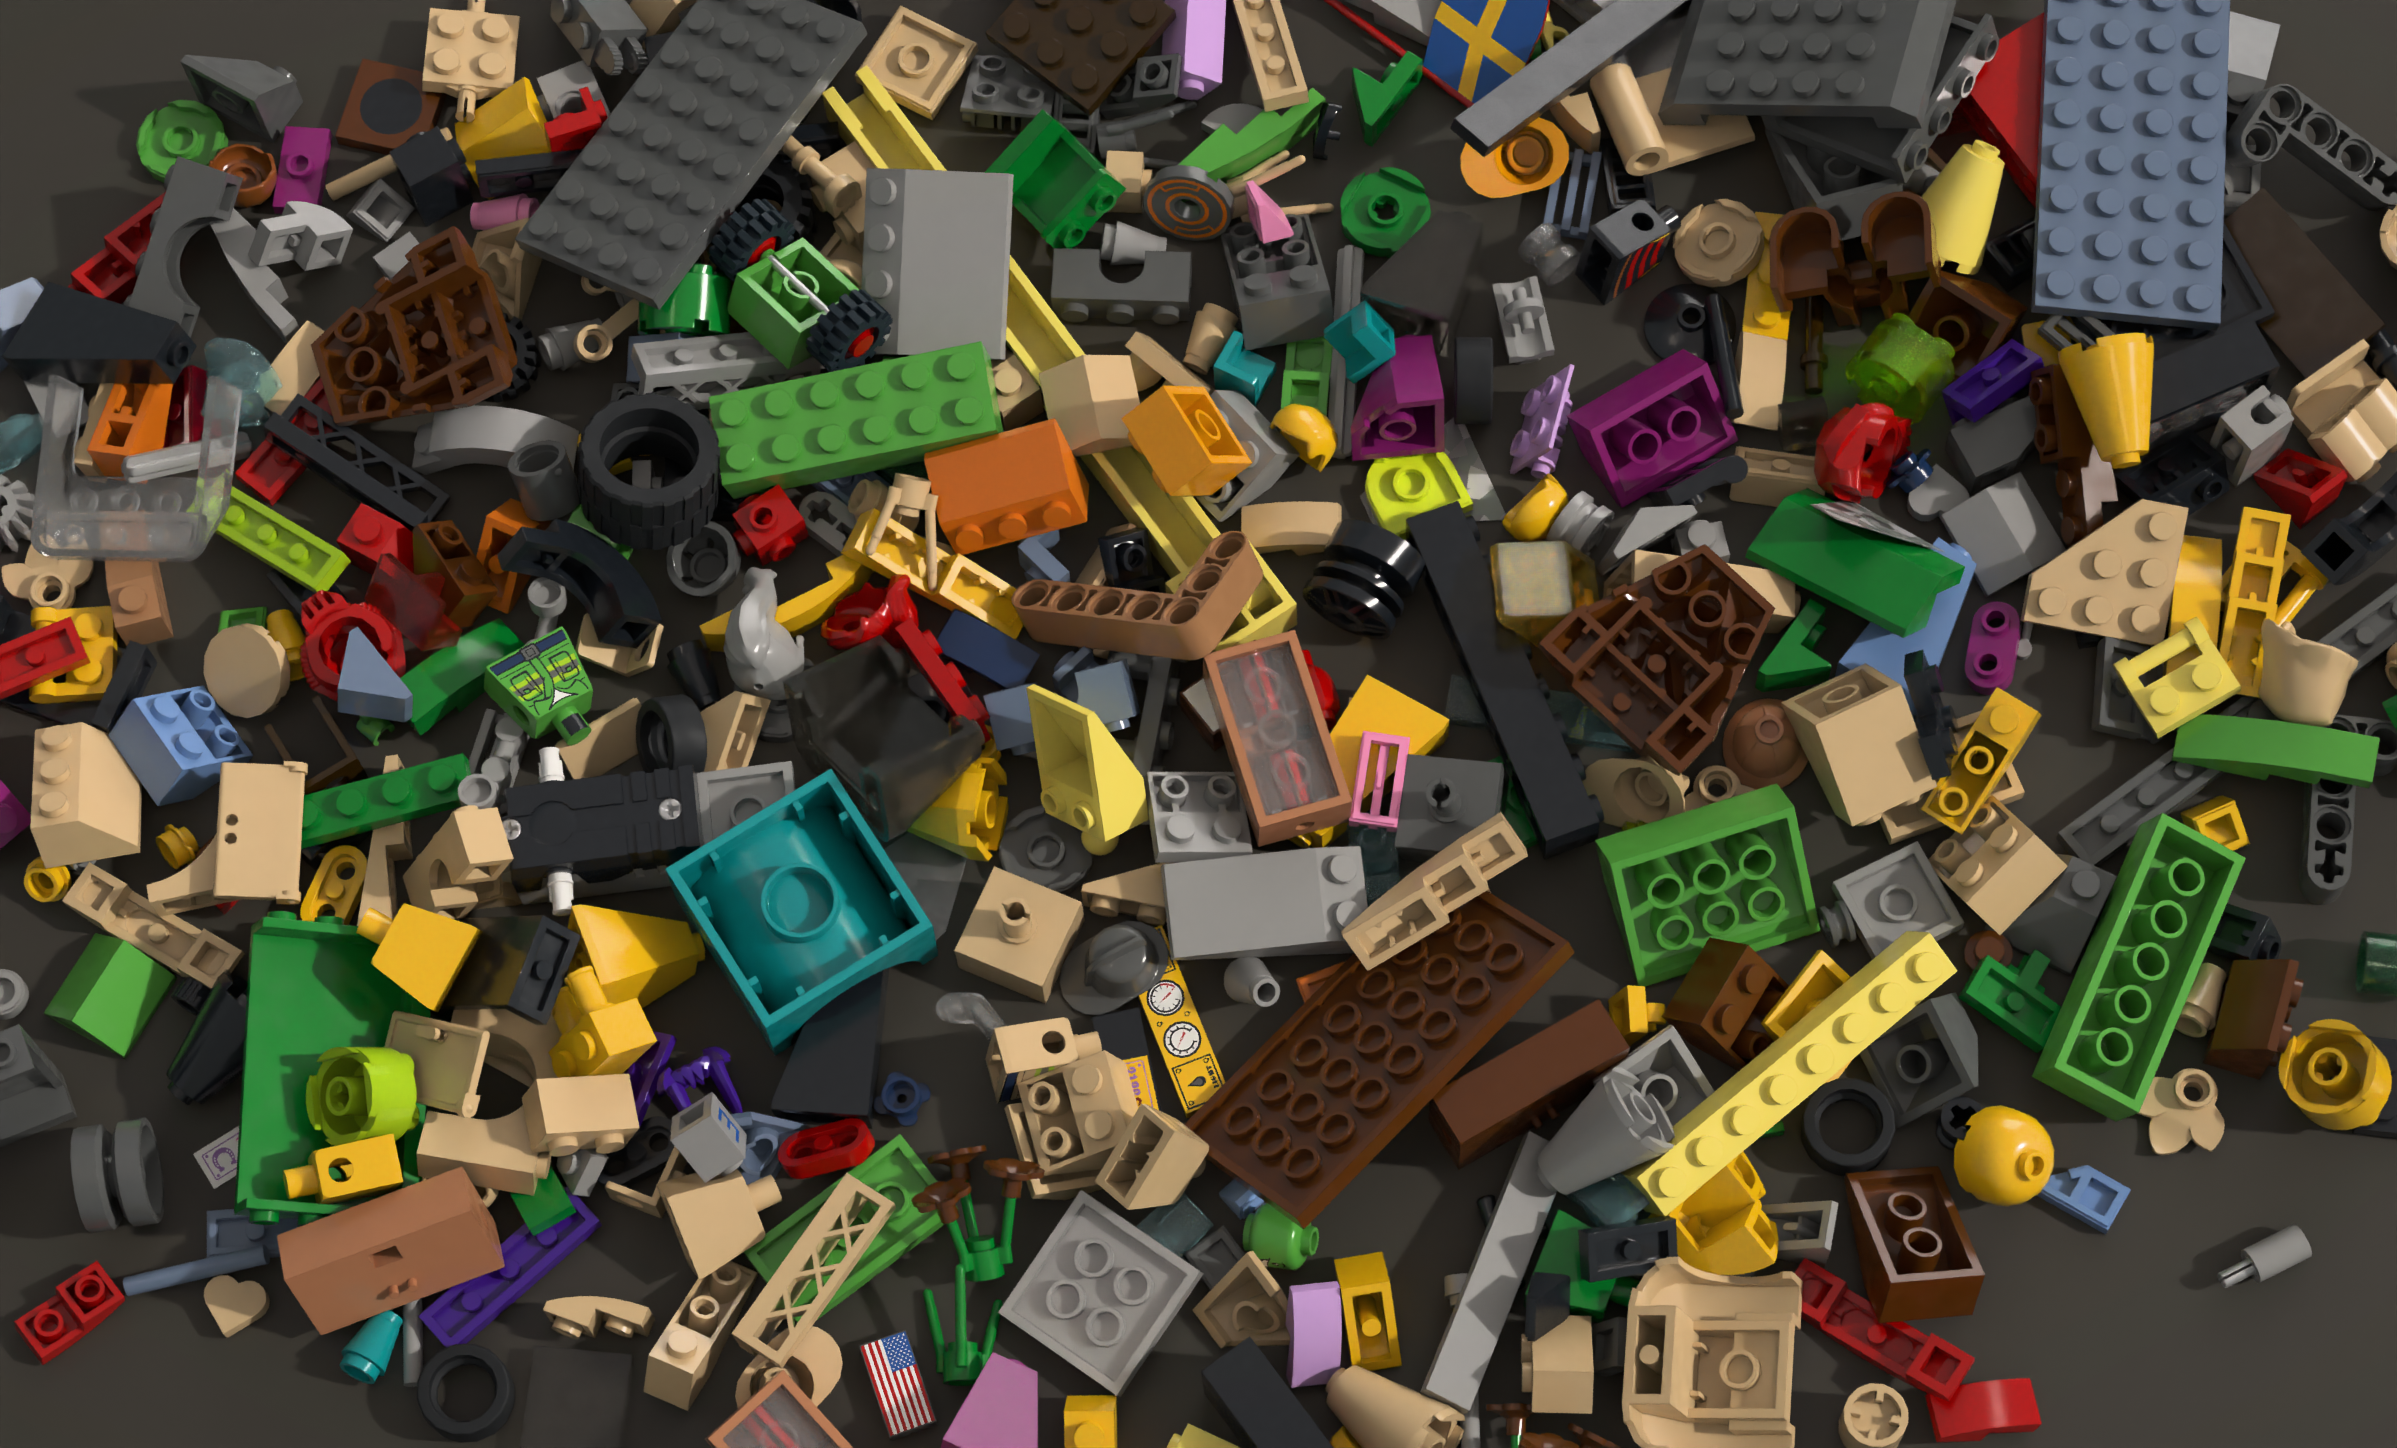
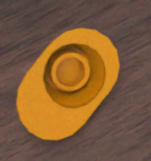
M1538 117L1485 157L1465 143L1460 155V169L1466 183L1476 193L1489 198L1509 197L1539 190L1554 184L1564 173L1568 164L1569 145L1564 133L1553 122Z

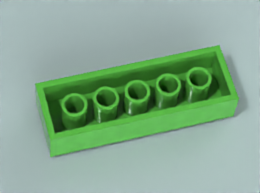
M982 341L708 397L713 429L716 430L719 439L718 447H720L722 486L733 499L763 494L778 484L783 490L924 461L925 453L1003 432L991 358Z
M2164 813L2139 825L2033 1072V1078L2115 1122L2140 1112L2245 862V857Z

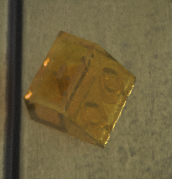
M1565 541L1496 543L1490 547L1491 576L1494 582L1495 613L1498 621L1505 628L1512 629L1531 641L1537 648H1539V643L1573 609L1585 603L1589 606L1599 601L1595 561Z

